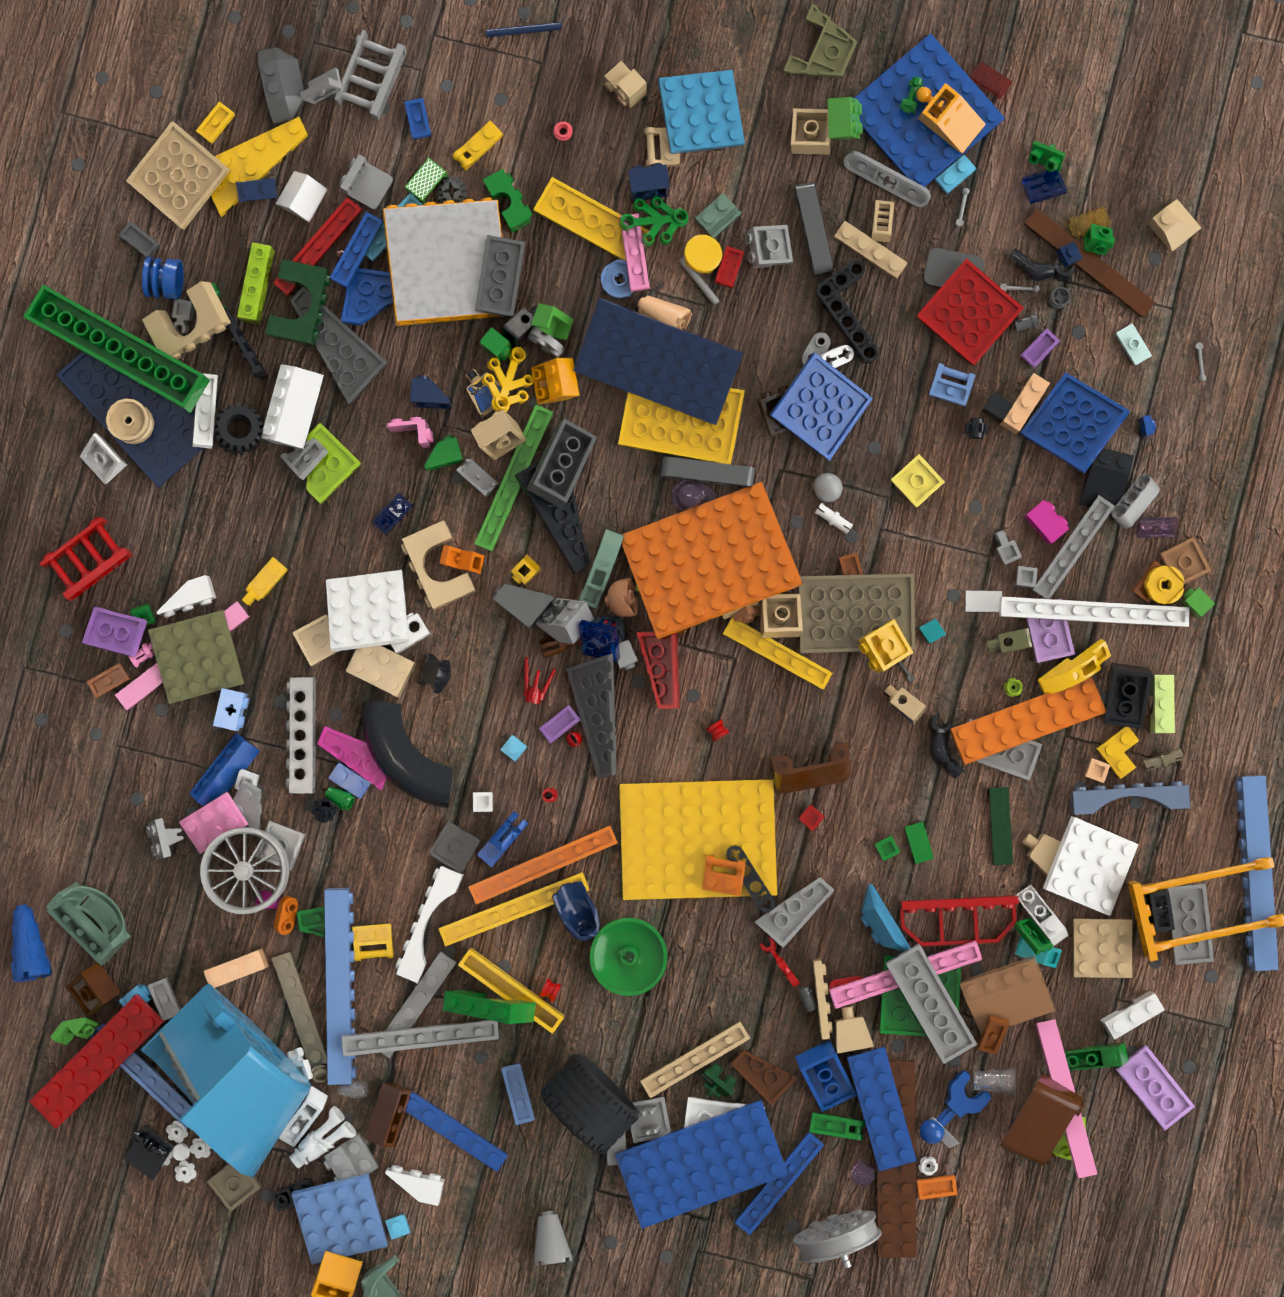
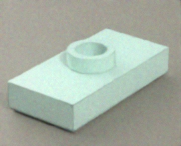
M1133 323L1115 333L1134 366L1152 356Z

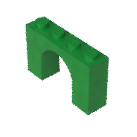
M454 990L445 991L443 1011L506 1024L530 1023L534 1021L536 1003L520 999L486 998L485 992Z

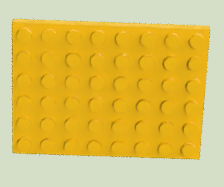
M773 779L620 784L623 900L739 897L702 889L706 856L713 855L714 858L728 860L726 851L732 845H737L743 849L770 894L777 895ZM732 849L730 858L734 857L738 862L741 860L738 856L740 851ZM745 865L744 876L750 874L751 868ZM713 866V871L736 875L734 869ZM758 881L752 882L750 885L751 891L759 892L761 884ZM743 884L741 896H751ZM764 890V892H763L761 895H758V896H763L764 894H767V893H766V891Z

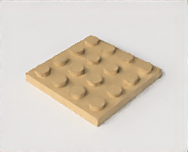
M172 121L126 181L184 230L227 176L230 169Z

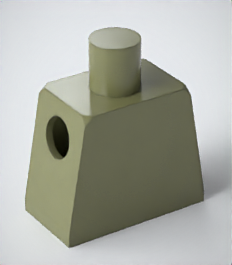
M1029 628L998 634V639L987 641L989 652L1001 650L1003 654L1032 648ZM1012 639L1013 644L1005 646L1004 640Z

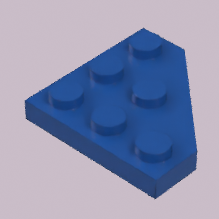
M358 268L346 290L341 318L342 323L361 326L393 304L389 272Z

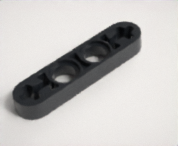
M737 845L730 846L726 851L727 859L737 862L736 858H730V855L732 854V849L739 850V858L741 860L745 858V864L751 868L750 874L744 876L743 884L758 908L763 912L772 911L775 901L743 849ZM758 881L761 884L759 892L751 891L750 885L752 882ZM764 890L767 893L763 895L765 899L771 900L769 908L761 907L763 901L760 897L757 900L755 896L761 895Z

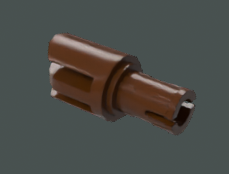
M552 636L538 640L539 644H541V651L544 652L542 654L543 658L563 653L567 650V647L583 643L581 636L574 644L558 642Z

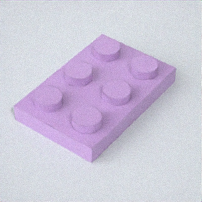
M1026 618L1036 663L1075 655L1067 620Z

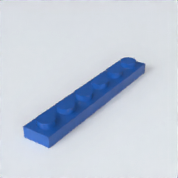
M414 1091L411 1092L406 1107L407 1113L496 1172L499 1170L508 1156L506 1152Z
M808 1131L784 1161L788 1175L767 1182L738 1216L735 1224L748 1235H751L824 1144Z

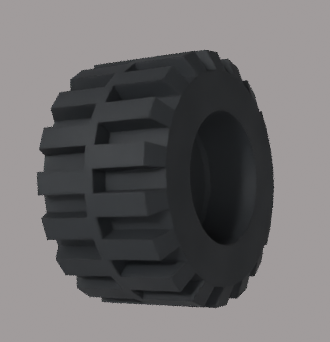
M236 403V406L230 404L227 409L224 407L221 413H218L214 423L215 441H218V446L220 448L223 447L225 452H232V455H236V453L244 455L245 452H252V449H255L261 440L263 423L260 421L261 417L259 414L256 415L255 409L252 408L250 410L246 404L244 407L240 406L241 403ZM232 421H242L247 424L250 432L244 438H234L227 432V425Z

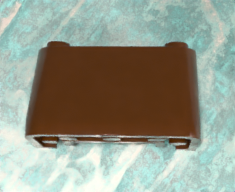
M848 742L834 744L830 755L827 756V763L793 769L792 761L787 756L770 757L769 762L775 789L779 793L787 794L846 781L850 776V750Z
M1042 1074L1000 1146L1043 1166L1045 1163L1050 1164L1055 1156L1052 1152L1074 1115L1079 1116L1084 1106L1081 1103L1084 1098L1047 1075Z

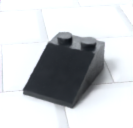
M1103 448L1087 469L1079 505L1090 507L1100 495L1116 506L1123 496L1134 455Z
M1111 663L1107 684L1104 724L1138 729L1143 728L1153 676L1150 668Z

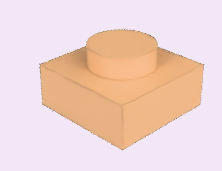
M1091 758L1084 777L1104 783L1110 765Z

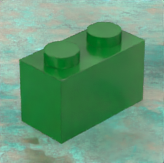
M492 327L480 341L482 349L492 358H497L500 363L502 360L506 361L509 358L510 350L512 349L510 342Z

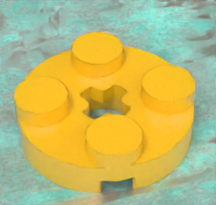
M1159 566L1148 574L1144 582V588L1154 602L1160 604L1174 603L1184 592V577L1174 567ZM1162 581H1168V589H1162Z

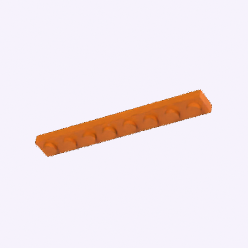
M607 826L469 886L475 904H478L613 846L618 842L611 826Z

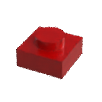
M811 804L798 817L811 831H814L825 818Z

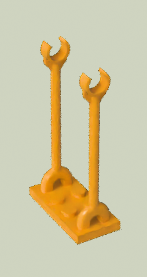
M1264 857L1246 864L1158 883L1141 885L1137 881L1127 882L1144 957L1150 962L1158 960L1157 952L1171 947L1265 927L1275 928L1284 926V915L1278 914L1269 916L1265 920L1154 942L1153 936L1156 933L1154 925L1150 924L1148 918L1151 916L1149 905H1146L1143 896L1144 894L1250 870L1270 869L1274 867L1273 859Z

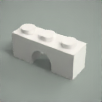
M1148 991L1133 1000L1134 1003L1121 1011L1116 1010L1102 1018L1100 1021L1108 1035L1115 1040L1164 1011L1165 1009L1155 993Z

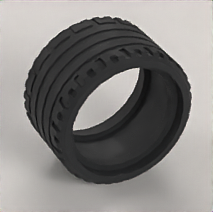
M574 1054L555 1073V1076H552L541 1088L543 1101L558 1120L583 1144L599 1154H605L617 1142V1139H620L624 1132L639 1119V1112L627 1095L598 1066L582 1054Z

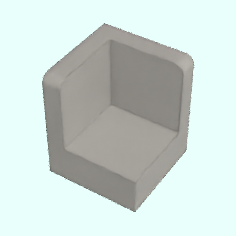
M1017 566L1016 582L1013 583V587L1035 588L1038 568Z

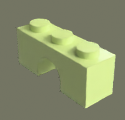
M1153 675L1150 687V695L1153 697V712L1150 714V733H1175L1174 675Z

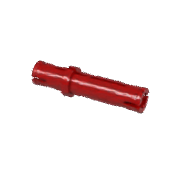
M546 788L542 793L543 800L548 803L556 801L558 797L557 791L554 788ZM548 792H551L553 795L551 799L547 797Z

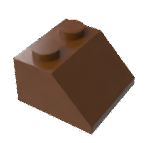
M98 962L81 972L66 986L88 1018L121 993L118 990L117 984L108 976L106 969L100 966Z

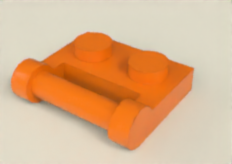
M707 855L702 889L741 896L745 861L739 860L735 862ZM713 866L736 869L737 873L732 875L713 871Z

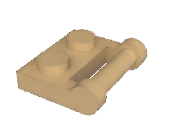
M666 127L645 128L644 135L647 138L648 156L646 167H651V164L654 163L667 164V167L680 166V153L670 154ZM654 136H660L661 160L655 159Z

